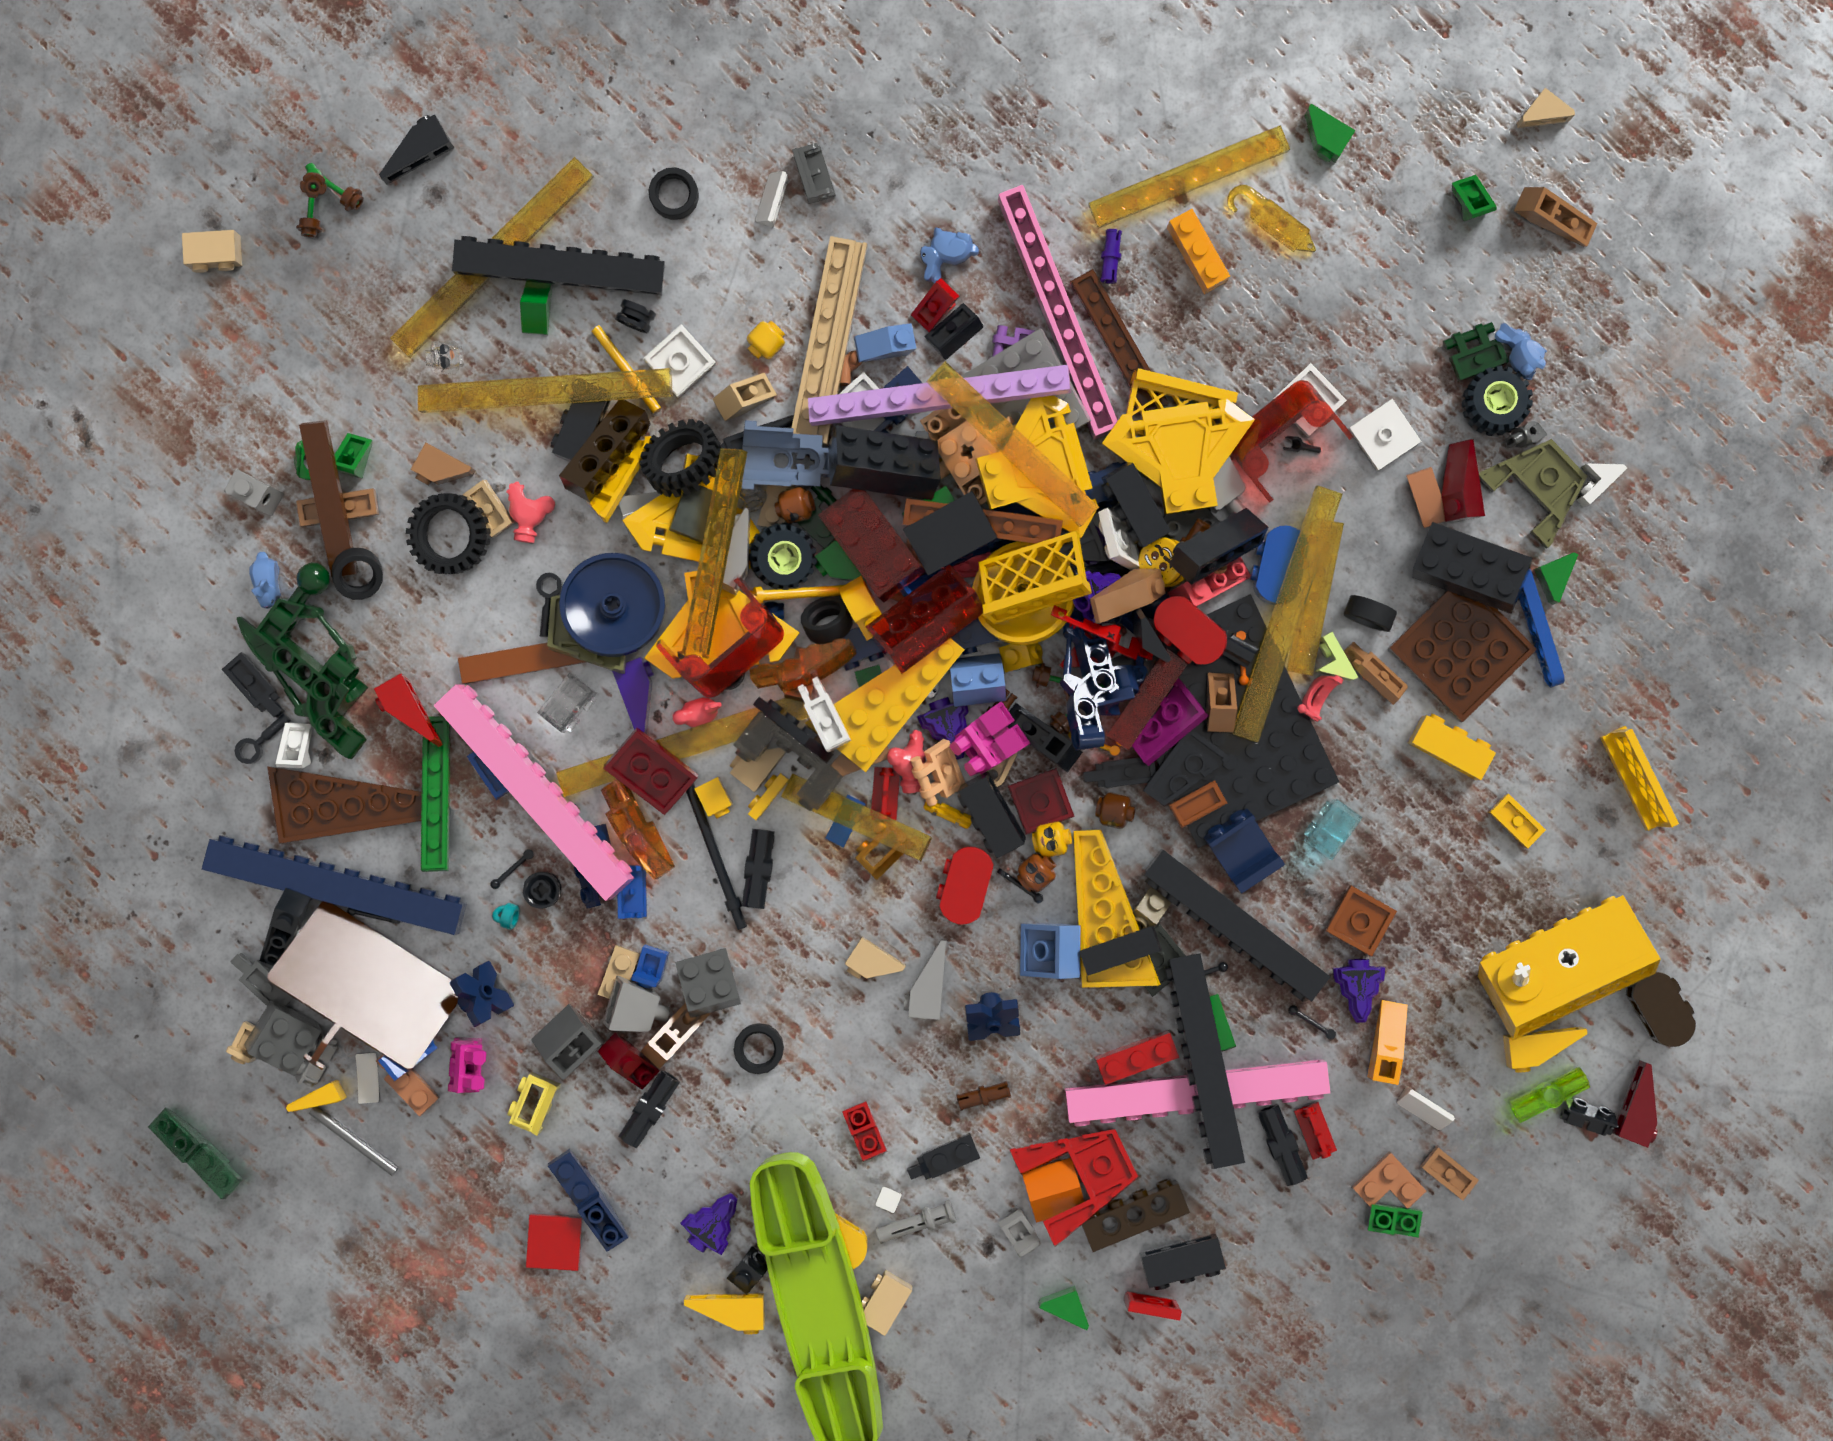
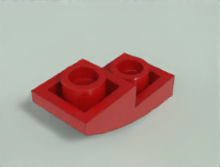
M866 1101L842 1111L863 1162L888 1152Z

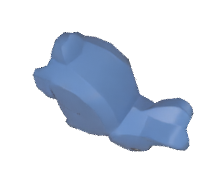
M934 228L930 246H923L920 249L922 262L927 266L924 279L935 284L941 278L940 267L942 263L958 265L965 262L970 256L978 255L979 248L973 244L971 235L961 232L942 231L941 228Z
M1506 323L1500 325V330L1495 333V339L1501 343L1508 344L1512 348L1509 357L1512 368L1516 372L1519 371L1524 379L1532 380L1536 368L1543 369L1545 367L1544 355L1547 350L1538 342L1532 340L1527 331L1513 329Z
M265 552L257 554L256 560L249 567V575L254 587L251 589L252 593L255 595L260 606L268 609L281 597L278 581L280 568L277 561L268 558Z

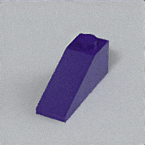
M639 657L626 662L625 674L612 672L634 730L639 728L647 735L652 680L650 677L654 676V672L650 662H644V659Z

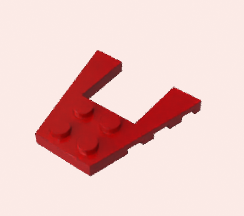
M1115 1129L1010 1149V1153L1021 1175L1069 1153L1088 1193L1089 1200L1043 1221L1054 1247L1059 1245L1138 1179V1175Z

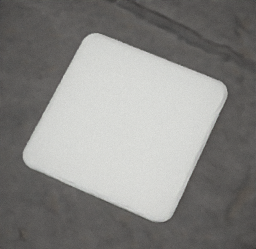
M882 1187L876 1206L894 1213L902 1195L889 1188Z

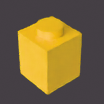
M716 777L695 788L708 817L715 815L717 819L730 812L728 807L732 806L733 803L720 777Z

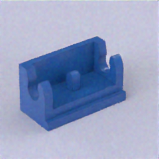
M629 865L632 869L630 874L634 879L617 894L618 919L647 917L646 865Z

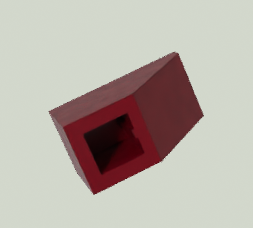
M616 1032L597 1051L613 1071L642 1090L660 1071L634 1045Z

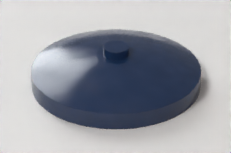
M603 553L584 560L572 570L563 584L559 607L566 631L579 646L600 656L618 657L640 650L655 637L664 619L665 597L658 577L644 562L626 554Z

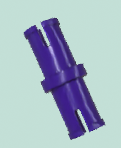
M1117 229L1106 230L1105 248L1101 252L1103 266L1100 281L1106 284L1117 283L1118 261H1121L1122 254L1119 253L1122 231L1118 230L1117 233Z

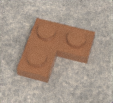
M1391 1152L1382 1157L1352 1186L1355 1192L1370 1207L1371 1204L1378 1202L1389 1190L1407 1209L1427 1192Z

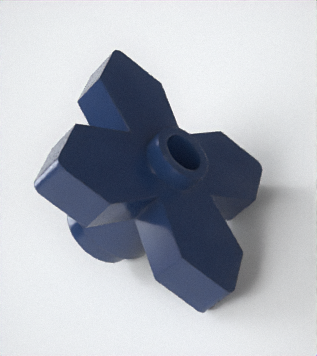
M490 961L474 968L473 977L464 973L449 982L455 995L458 996L459 1007L467 1013L473 1027H477L491 1019V1011L499 1015L514 1006L508 992L494 988L497 973Z
M989 992L983 994L977 1004L965 1005L969 1041L984 1040L992 1033H998L1004 1037L1020 1035L1019 1018H1017L1019 1017L1017 999L1003 1000L998 993Z

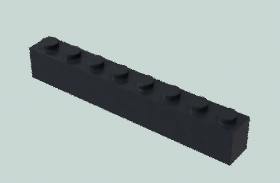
M461 236V240L454 239L452 272L454 274L662 295L665 261H660L659 256L644 255V259L634 258V254L618 252V256H610L608 251L592 250L591 254L582 253V249L577 247H566V251L556 250V246L549 244H540V248L529 247L530 243L514 241L513 246L504 245L503 240L488 239L487 243L477 242V238L471 236Z
M1161 849L1142 873L1147 877L1144 881L1156 891L1159 887L1168 893L1165 898L1177 907L1180 903L1189 909L1186 912L1187 915L1198 923L1201 919L1208 923V931L1218 938L1223 935L1229 939L1228 946L1239 954L1242 951L1246 952L1251 956L1248 961L1260 970L1266 967L1272 972L1269 976L1281 986L1287 983L1293 988L1290 993L1302 1002L1305 998L1312 1002L1331 976L1165 850Z
M1201 953L1169 959L1167 961L1168 966H1164L1167 982L1172 981L1174 991L1170 992L1172 1007H1177L1179 1017L1175 1018L1178 1034L1183 1033L1185 1043L1181 1044L1184 1060L1188 1059L1190 1070H1186L1189 1086L1194 1085L1196 1096H1192L1195 1112H1200L1201 1122H1198L1197 1125L1200 1138H1205L1207 1148L1203 1149L1206 1165L1211 1164V1169L1245 1163Z

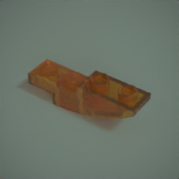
M835 639L832 643L822 645L811 644L807 648L799 649L800 659L790 658L782 663L773 665L761 664L757 668L749 669L750 679L758 689L778 685L783 693L798 690V686L802 684L805 687L813 684L812 679L817 676L822 680L836 672L857 654L856 648L850 639Z
M617 779L602 788L601 792L610 808L605 815L618 838L635 861L654 880L659 879L675 868L654 822H646L631 789Z

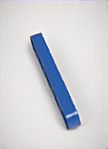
M1530 569L1520 592L1519 601L1533 645L1537 649L1536 655L1544 680L1552 688L1564 683V673Z

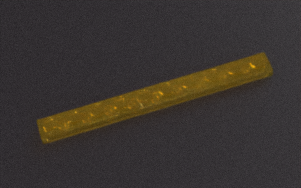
M574 157L491 239L503 240L504 245L513 246L514 241L528 243L594 176ZM455 274L390 339L411 358L491 278Z
M664 368L418 385V411L429 413L673 396L672 370Z
M1319 485L1315 486L1235 722L1234 732H1232L1234 735L1259 742L1342 498V493Z
M789 698L775 701L783 708L780 713L784 716L788 712L799 721L810 718L804 707L805 702ZM755 707L654 741L681 760L779 728L780 726ZM613 754L556 772L563 796L567 797L616 781L615 777L603 769L604 764Z

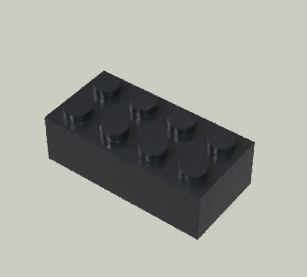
M835 426L828 446L830 486L926 500L933 499L941 480L937 440Z
M1432 522L1414 564L1412 578L1512 614L1530 571L1533 558Z

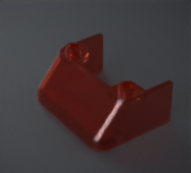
M1305 380L1292 384L1253 415L1254 422L1232 451V455L1269 503L1274 500V497L1259 479L1269 466L1268 458L1261 449L1302 416L1314 427L1325 426L1331 420H1334L1349 440L1354 437L1315 387Z
M739 574L734 577V582L751 600L743 607L740 613L741 622L748 630L744 636L709 665L700 656L694 654L687 655L680 660L662 639L656 645L678 673L705 697L712 698L718 696L781 643L784 637L783 626Z

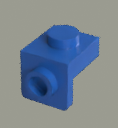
M644 945L637 969L632 974L631 980L636 981L643 988L656 987L662 981L670 952Z

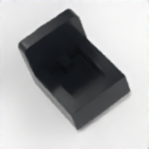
M751 1247L744 1258L730 1272L727 1279L747 1295L768 1270L765 1255L756 1248Z

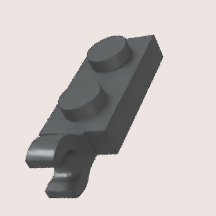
M240 953L230 961L243 973L239 981L266 1006H268L271 999L284 1006H287L294 999L268 981L267 976L270 970L260 960L255 961L252 965L250 960L243 953Z

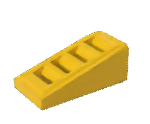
M334 1080L288 1104L286 1109L288 1112L337 1103L347 1098L339 1080Z

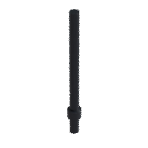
M693 783L686 793L725 895L726 901L724 903L727 911H731L737 930L747 927L740 908L742 904L740 898L735 895Z

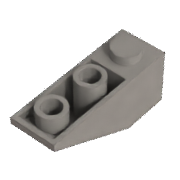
M744 508L742 514L738 513L731 524L732 531L729 536L725 535L722 538L718 547L720 550L716 558L712 557L705 570L708 582L735 596L749 574L750 514L747 508Z

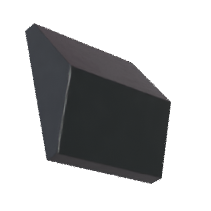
M1140 608L1133 610V633L1142 648L1167 663L1172 659Z

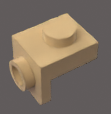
M247 1021L243 1022L232 1045L226 1049V1052L232 1055L231 1059L240 1064L251 1063L256 1060L255 1057L247 1053L244 1045L255 1025Z

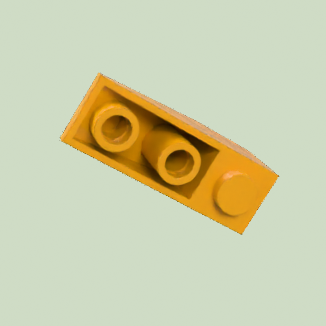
M1381 1000L1367 1077L1371 1080L1399 1085L1404 1056L1407 1004Z

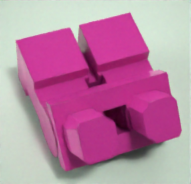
M1002 701L955 735V740L949 746L957 756L964 751L966 752L970 761L964 764V768L969 776L978 773L982 775L1030 744V741L1018 724L1010 729L1008 728V725L1015 720Z
M455 1037L450 1046L452 1054L449 1062L450 1082L448 1083V1091L454 1093L480 1092V1090L484 1089L485 1081L481 1076V1065L486 1062V1052L482 1050V1038Z

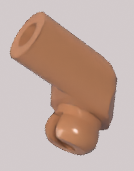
M856 350L849 352L845 356L840 386L851 384V372L862 364V362H858Z

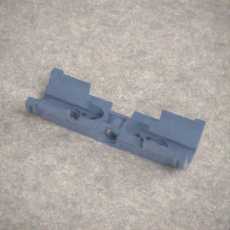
M745 420L741 488L754 490V484L820 486L821 477L830 478L828 448H822L823 435L793 434V428L757 426V421ZM916 431L915 436L911 437L928 439V432ZM777 454L786 455L788 465L784 468L776 467L773 462L774 456ZM792 454L797 455L795 460H803L805 456H809V460L814 461V465H810L809 469H804L803 464H795L796 469H791L793 464Z

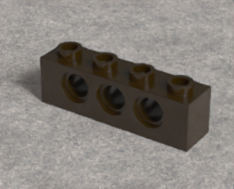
M620 397L560 473L559 477L564 488L588 502L595 495H598L608 478L616 473L622 460L631 454L634 445L640 437L648 432L651 424L646 411Z
M1170 1178L1164 1179L1156 1183V1188L1149 1191L1146 1188L1137 1190L1132 1193L1131 1198L1124 1201L1122 1198L1115 1199L1107 1204V1208L1093 1215L1082 1225L1092 1252L1189 1214V1208L1176 1180L1171 1181ZM1154 1198H1163L1165 1203L1161 1209L1155 1210L1151 1208V1202ZM1132 1207H1137L1140 1209L1139 1217L1133 1220L1127 1218V1211ZM1108 1217L1115 1218V1227L1105 1229L1102 1226L1104 1219Z

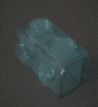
M1333 799L1331 802L1327 800L1319 810L1321 817L1316 823L1311 822L1303 833L1306 836L1303 842L1328 860L1334 859L1363 818L1338 799Z

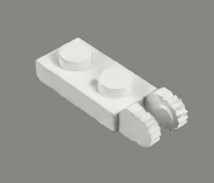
M817 676L812 681L819 694L818 698L812 700L808 689L803 684L798 686V690L805 702L804 707L825 750L829 753L852 740L829 694L826 693Z

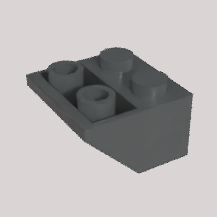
M570 1003L531 1039L544 1061L562 1080H565L605 1042Z

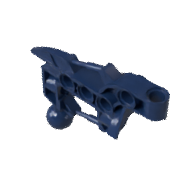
M1165 591V594L1140 609L1145 617L1154 620L1157 607L1164 600L1170 598V596ZM1074 607L1070 617L1083 623V613ZM1132 611L1102 622L1123 624L1133 633ZM1066 622L1063 626V636L1067 639L1066 655H1064L1063 678L1060 680V686L1070 695L1067 702V720L1071 731L1072 744L1075 750L1100 748L1104 746L1105 734L1099 715H1121L1119 703L1135 699V695L1140 691L1139 686L1145 679L1147 668L1144 666V659L1139 656V652L1136 658V666H1112L1106 639L1079 627L1073 629L1074 625L1070 627V623ZM1085 633L1090 634L1092 639L1088 638ZM1072 642L1075 646L1082 679L1071 675ZM1090 657H1094L1098 663L1093 662ZM1096 681L1101 682L1105 688L1100 687ZM1078 709H1082L1086 716L1081 715Z

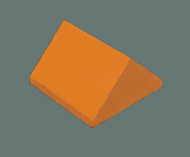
M1070 1157L1039 1166L1022 1174L1036 1223L1047 1220L1085 1202L1075 1167Z

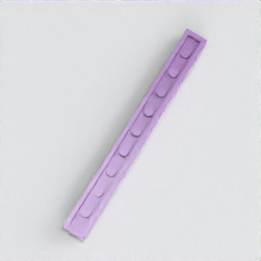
M1068 365L808 398L809 422L811 426L1068 394L1071 393Z

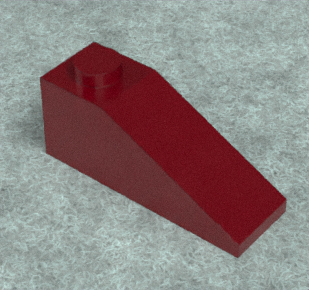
M1474 439L1449 444L1442 490L1445 522L1465 521L1485 516Z
M1639 1060L1617 1117L1618 1128L1614 1127L1612 1133L1647 1148L1650 1143L1655 1141L1657 1136V1113L1652 1065Z

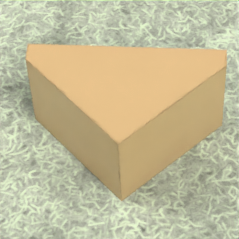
M1544 88L1517 122V128L1569 122L1575 116V110Z

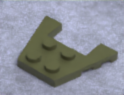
M1552 439L1479 473L1480 480L1491 492H1494L1513 475L1549 512L1530 531L1546 549L1552 545L1558 529L1561 528L1567 512L1573 505L1588 477Z
M560 595L551 597L547 642L549 650L625 674L626 655L618 657L600 656L583 649L570 637L564 627L560 614Z

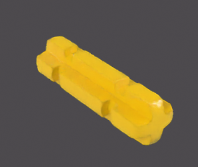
M938 800L937 804L933 806H928L927 802L924 804L923 808L926 811L935 812L937 816L954 824L957 822L959 826L968 829L972 823L970 819L972 816L966 813L962 814L960 810L945 803L940 804Z

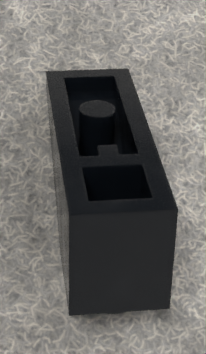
M435 114L420 118L416 122L417 124L411 127L379 174L386 185L454 148Z
M1015 703L1009 711L1015 721L1009 724L1008 728L1010 729L1018 724L1030 741L1029 745L1068 773L1083 752L1075 750L1070 740Z

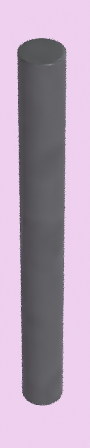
M313 1107L310 1110L309 1114L388 1174L393 1176L397 1171L398 1167L320 1108Z

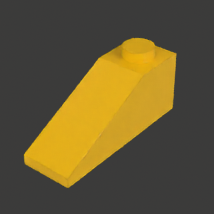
M1579 1026L1534 1031L1515 1040H1512L1510 1034L1503 1035L1506 1066L1515 1069L1517 1073L1529 1072L1531 1067L1541 1065L1587 1035V1029Z
M748 1293L747 1295H686L684 1298V1306L737 1331L743 1330L744 1334H758L759 1330H764V1293Z

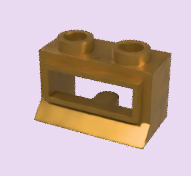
M884 821L874 831L877 837L870 843L866 839L855 850L858 853L855 859L876 880L914 844L893 821L889 825ZM893 831L901 840L873 867L864 857Z

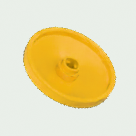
M1013 542L997 549L987 559L1035 543ZM1046 549L1040 551L1034 560L1043 564L1050 551ZM1056 555L1049 568L1057 572L1065 559ZM1022 557L1015 559L1011 568L1019 571L1026 559ZM1032 563L1024 575L1033 579L1040 567ZM995 565L987 568L988 576L995 579L1002 567ZM1070 565L1063 574L1067 578L1074 576ZM979 568L972 587L973 608L981 624L994 637L1015 645L1035 644L1050 638L1066 624L1065 621L1051 616L1053 606L993 624L983 614L982 605L985 604ZM1007 571L1000 583L1008 587L1016 575ZM1046 571L1038 583L1041 585L1049 584L1054 575ZM1021 579L1014 591L1017 593L1024 592L1030 583ZM997 586L991 595L992 601L1000 599L1006 590ZM1073 600L1056 605L1067 610L1066 616L1068 617L1071 616L1075 607ZM1059 612V613H1058L1059 616H1061V617L1064 616V614H1063L1062 612Z

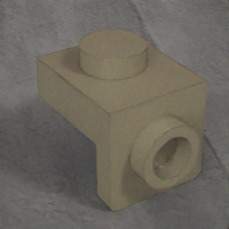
M1152 887L1146 891L1137 906L1132 910L1140 930L1150 926L1155 927L1171 904L1169 900Z

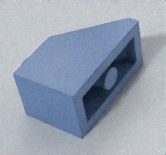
M912 323L888 326L854 337L859 363L907 356L917 349Z

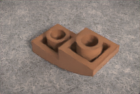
M1432 467L1406 475L1422 526L1426 528L1431 526L1432 522L1437 524L1444 522L1445 515L1442 496Z

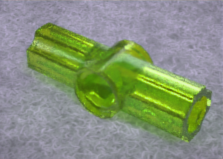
M1576 1067L1549 1082L1540 1083L1535 1089L1509 1102L1510 1108L1518 1122L1522 1123L1549 1108L1559 1107L1563 1101L1590 1088L1589 1081L1582 1069ZM1553 1088L1555 1092L1554 1098L1551 1101H1546L1544 1098L1546 1090Z

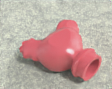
M519 482L511 483L506 491L509 494L508 500L510 501L509 513L512 519L519 525L513 531L514 540L534 543L537 533L533 529L542 523L546 514L551 513L555 509V500L550 496H542L536 500L527 499L523 492L524 485H520Z
M705 697L686 702L681 710L674 712L672 715L673 721L677 725L686 724L690 727L707 724L715 719L718 709L722 704Z
M913 730L909 735L910 739L905 748H891L887 755V760L893 766L894 771L902 777L900 786L903 793L920 792L919 789L921 788L918 779L914 778L911 771L913 766L910 760L913 757L920 756L922 763L926 762L923 751L924 737L922 732Z

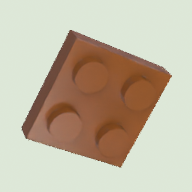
M1350 885L1325 931L1367 955L1373 956L1397 911Z

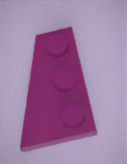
M1179 677L1173 682L1172 685L1174 687L1168 696H1164L1160 701V708L1153 718L1147 720L1131 744L1143 762L1148 766L1209 716Z

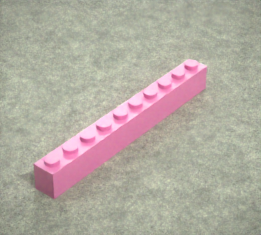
M1023 185L1002 192L998 195L999 206L1063 365H1068L1070 381L1092 420L1087 423L1091 436L1095 440L1108 435L1118 420Z
M454 685L433 706L605 901L613 899L634 879L630 874L632 872L630 866L625 861H619L615 857L613 847L604 840L602 842L596 835L597 829L589 821L585 822L578 815L580 813L578 807L571 801L567 802L563 798L562 789L556 783L548 781L544 776L546 774L545 770L538 763L535 762L533 764L527 757L529 753L526 748L520 743L516 744L510 737L512 735L510 730L502 723L499 725L493 718L495 716L494 712L487 705H481L476 699L477 693L469 685Z
M1323 1059L1226 1070L1234 1109L1244 1108L1246 1103L1256 1102L1257 1106L1270 1105L1272 1100L1282 1099L1283 1103L1296 1102L1298 1097L1308 1096V1100H1317L1324 1098V1094L1330 1093L1327 1062ZM1187 1075L1064 1088L1069 1123L1074 1122V1126L1090 1125V1120L1099 1119L1100 1123L1116 1122L1117 1117H1126V1120L1142 1119L1143 1114H1152V1117L1168 1116L1170 1111H1178V1114L1194 1113L1192 1096H1196L1194 1085L1189 1086Z

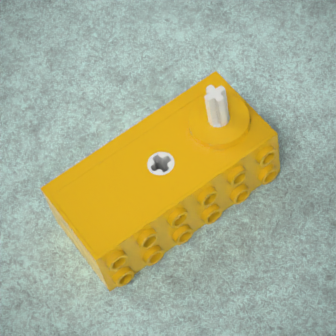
M1624 895L1615 898V896L1608 897L1600 903L1601 906L1594 909L1587 907L1579 911L1577 917L1571 920L1567 918L1561 919L1553 924L1554 928L1545 932L1543 929L1532 933L1529 936L1530 939L1524 942L1514 941L1505 947L1506 950L1498 954L1491 952L1482 957V961L1479 964L1478 978L1512 1040L1656 973L1661 958Z

